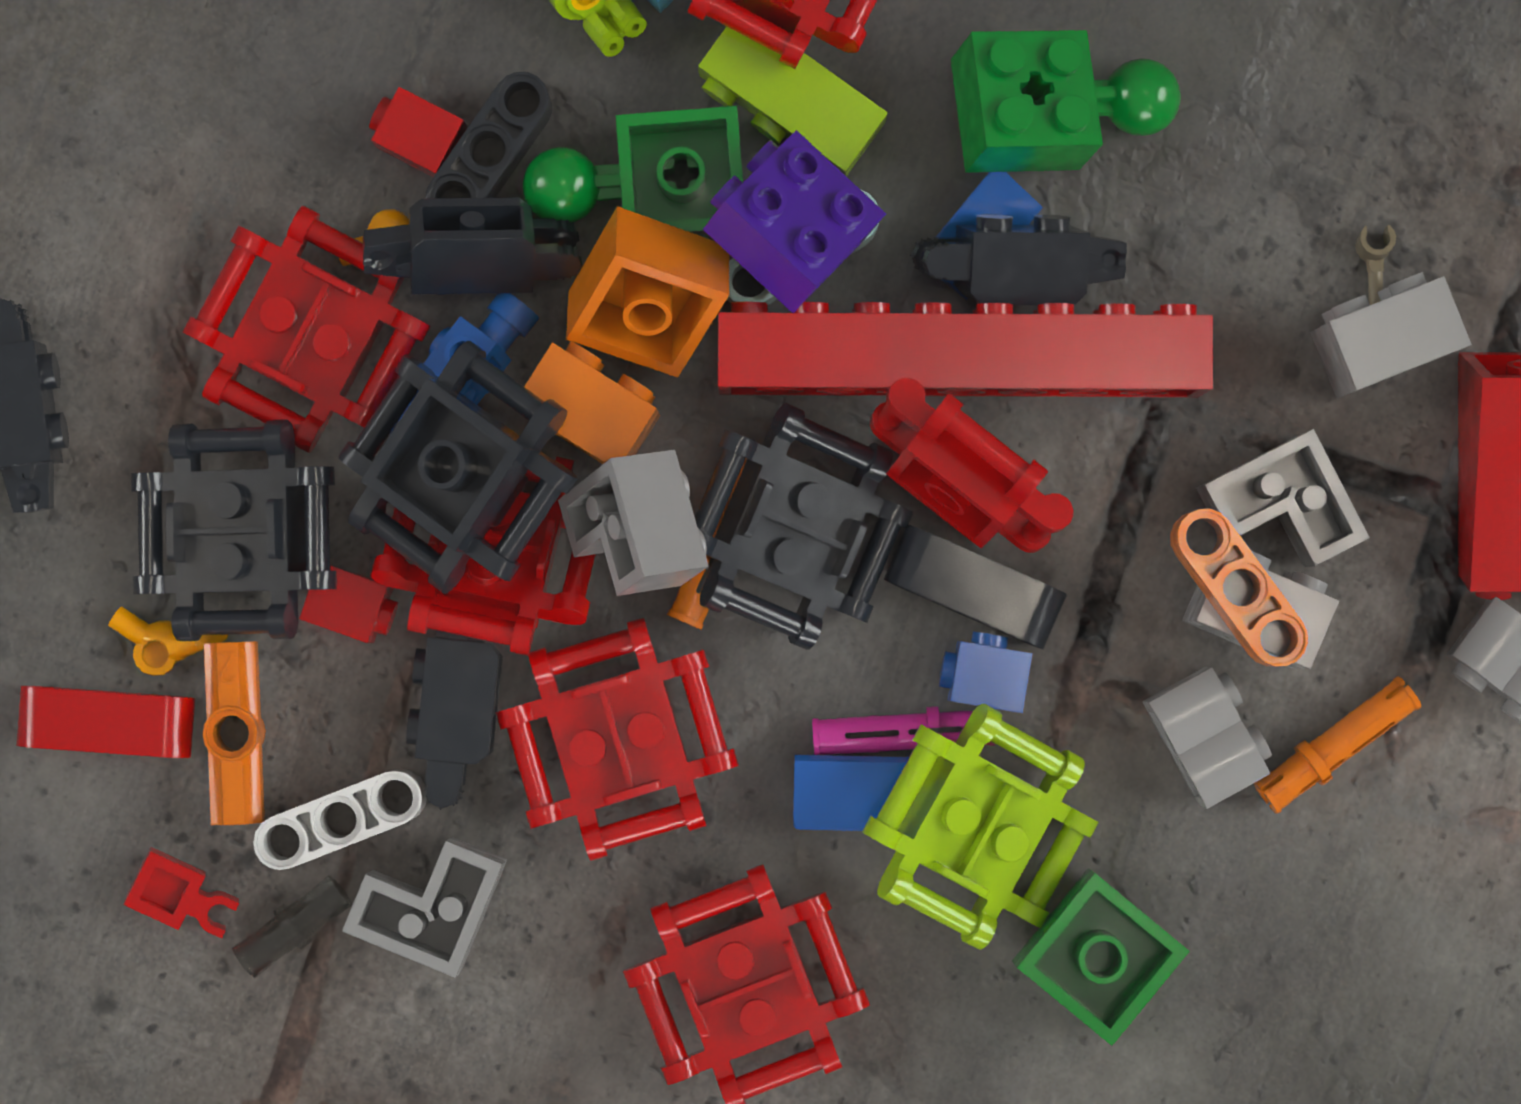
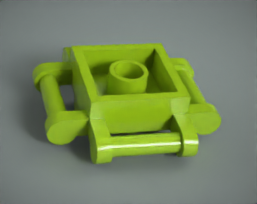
M987 704L979 705L972 712L956 743L921 724L912 739L917 745L877 818L870 816L862 830V833L896 851L881 877L877 895L893 905L904 903L961 933L963 942L979 950L985 948L992 940L997 928V918L1003 908L1036 927L1042 928L1050 913L1045 910L1050 898L1084 836L1091 838L1099 823L1061 802L1066 792L1073 788L1081 778L1085 767L1084 759L1069 750L1059 752L1002 720L1000 711ZM991 741L1045 771L1046 775L1040 786L1036 788L980 757L979 754L984 745ZM1054 818L1062 822L1063 826L1024 897H1021L1012 891L1049 823ZM919 864L978 894L979 897L972 910L969 911L915 882L913 875Z

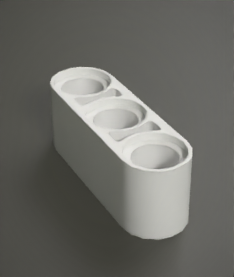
M396 769L277 814L262 822L256 830L253 841L255 853L259 860L269 868L277 870L290 869L390 830L420 815L427 801V797H425L427 792L424 791L426 785L421 777L414 772L406 769ZM391 780L403 781L412 791V805L405 813H394L387 809L383 803V789ZM335 802L346 803L355 812L356 825L349 835H338L331 831L327 825V811ZM277 825H288L298 834L300 844L298 851L293 857H282L271 847V833Z

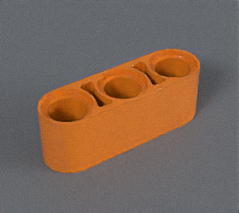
M1210 508L1197 509L1182 515L1174 523L1171 530V547L1176 557L1247 654L1255 662L1265 666H1288L1297 662L1305 653L1308 645L1307 629L1301 618L1230 521L1222 513ZM1203 520L1214 527L1217 534L1216 545L1207 555L1195 553L1187 544L1186 533L1193 521ZM1235 570L1245 572L1253 583L1252 597L1242 606L1232 604L1226 598L1223 591L1225 578ZM1274 620L1286 626L1290 633L1288 649L1277 657L1269 655L1263 649L1260 637L1263 628Z

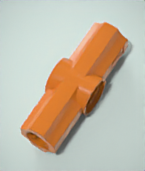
M258 641L204 643L207 721L203 728V739L208 749L211 825L262 823L265 821L262 744L265 740L266 729L261 718ZM230 716L239 717L248 726V741L239 750L227 747L221 739V726Z

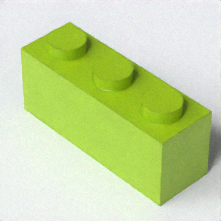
M726 26L698 65L699 76L706 80L701 87L702 90L725 107L733 106L736 102L755 115L750 122L751 125L775 143L779 144L784 137L788 139L797 130L847 177L885 124L888 112L807 54H803L797 67L793 69L779 61L780 54Z

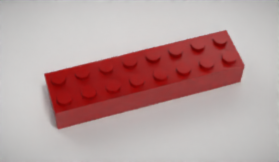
M732 302L731 312H718L719 395L886 396L889 388L896 380L909 377L921 383L926 396H947L950 393L954 397L1198 398L1213 389V315H1197V305L1164 304L1160 305V310L1153 311V315H1136V305L1123 303L1099 305V310H1094L1093 314H1074V304L1068 303L1038 304L1037 310H1033V314H1013V304L980 303L976 304V309L972 310V314H952V304L937 302L916 303L912 313H890V303L883 302L854 303L852 313H829V303L804 302L794 313H768V303Z

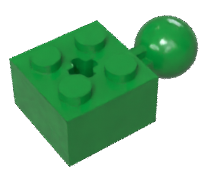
M1087 30L971 32L951 58L965 173L1080 170L1103 145L1099 116H1108L1111 122L1125 133L1135 136H1149L1166 128L1175 118L1180 106L1181 93L1177 79L1165 65L1155 60L1144 58L1130 60L1116 68L1108 80H1094Z
M737 106L616 115L619 164L594 165L587 156L575 149L556 147L537 155L525 172L523 180L525 200L531 206V210L541 219L554 218L556 221L562 219L563 221L569 220L570 223H575L586 217L592 211L597 201L622 199V207L624 209L710 239L711 237L703 230L717 211L710 201L734 175L743 182ZM686 163L689 173L699 174L698 179L689 182V188L677 189L675 182L665 181V176L675 174L676 164Z

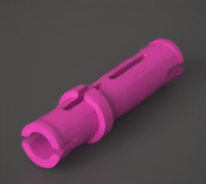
M938 706L926 707L927 713L870 715L822 720L814 718L812 719L814 755L914 750L917 743L912 740L915 734L908 733L910 729H918L922 724L927 728L960 726L963 730L973 711L939 712ZM962 730L960 732L938 734L956 743ZM899 731L898 735L859 738H846L845 736L846 733ZM991 741L985 744L989 746H995V744Z

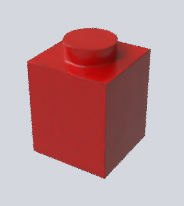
M398 87L393 99L386 96L382 98L369 124V129L375 131L371 141L377 149L432 177L438 172L468 128L463 119L401 87Z
M330 565V571H337V589L309 590L299 619L365 643H374L378 633L387 636L399 602L390 599L394 588L381 585L373 579Z

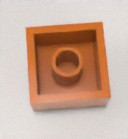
M617 206L568 291L566 340L678 378L729 296V254L716 241Z
M573 341L569 343L566 350L552 342L524 387L543 401L552 399L567 410V417L555 435L601 464H604L610 458L636 455L660 417L657 408L651 405L656 398L653 396L654 393L625 374H622L616 383L600 373L605 366L601 363L602 360Z

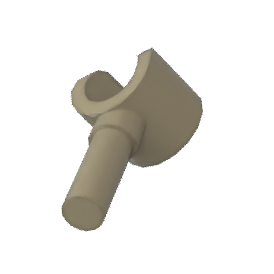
M1367 225L1364 226L1356 239V252L1366 262L1368 301L1370 305L1380 302L1377 292L1383 290L1384 259L1389 255L1396 243V234L1390 225H1387L1384 229V249H1374L1367 243Z

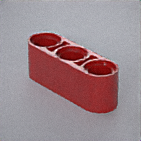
M21 685L16 746L165 758H191L195 698Z

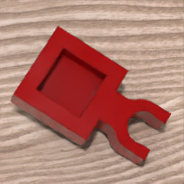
M150 847L124 899L123 905L177 930L180 929L186 915L192 916L199 921L203 930L222 939L226 926L211 920L208 912L211 907L219 904L236 911L239 905V898L223 891L206 892L201 890L200 887L206 877L205 871Z

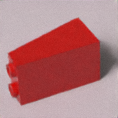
M1459 352L1458 576L1470 592H1475L1477 597L1492 600L1494 597L1506 600L1512 598V592H1521V352Z

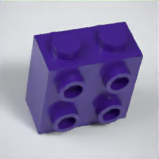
M797 130L779 147L772 140L767 142L746 166L752 174L744 182L734 175L710 201L717 211L703 228L714 241L792 313L848 258L886 215L879 206Z

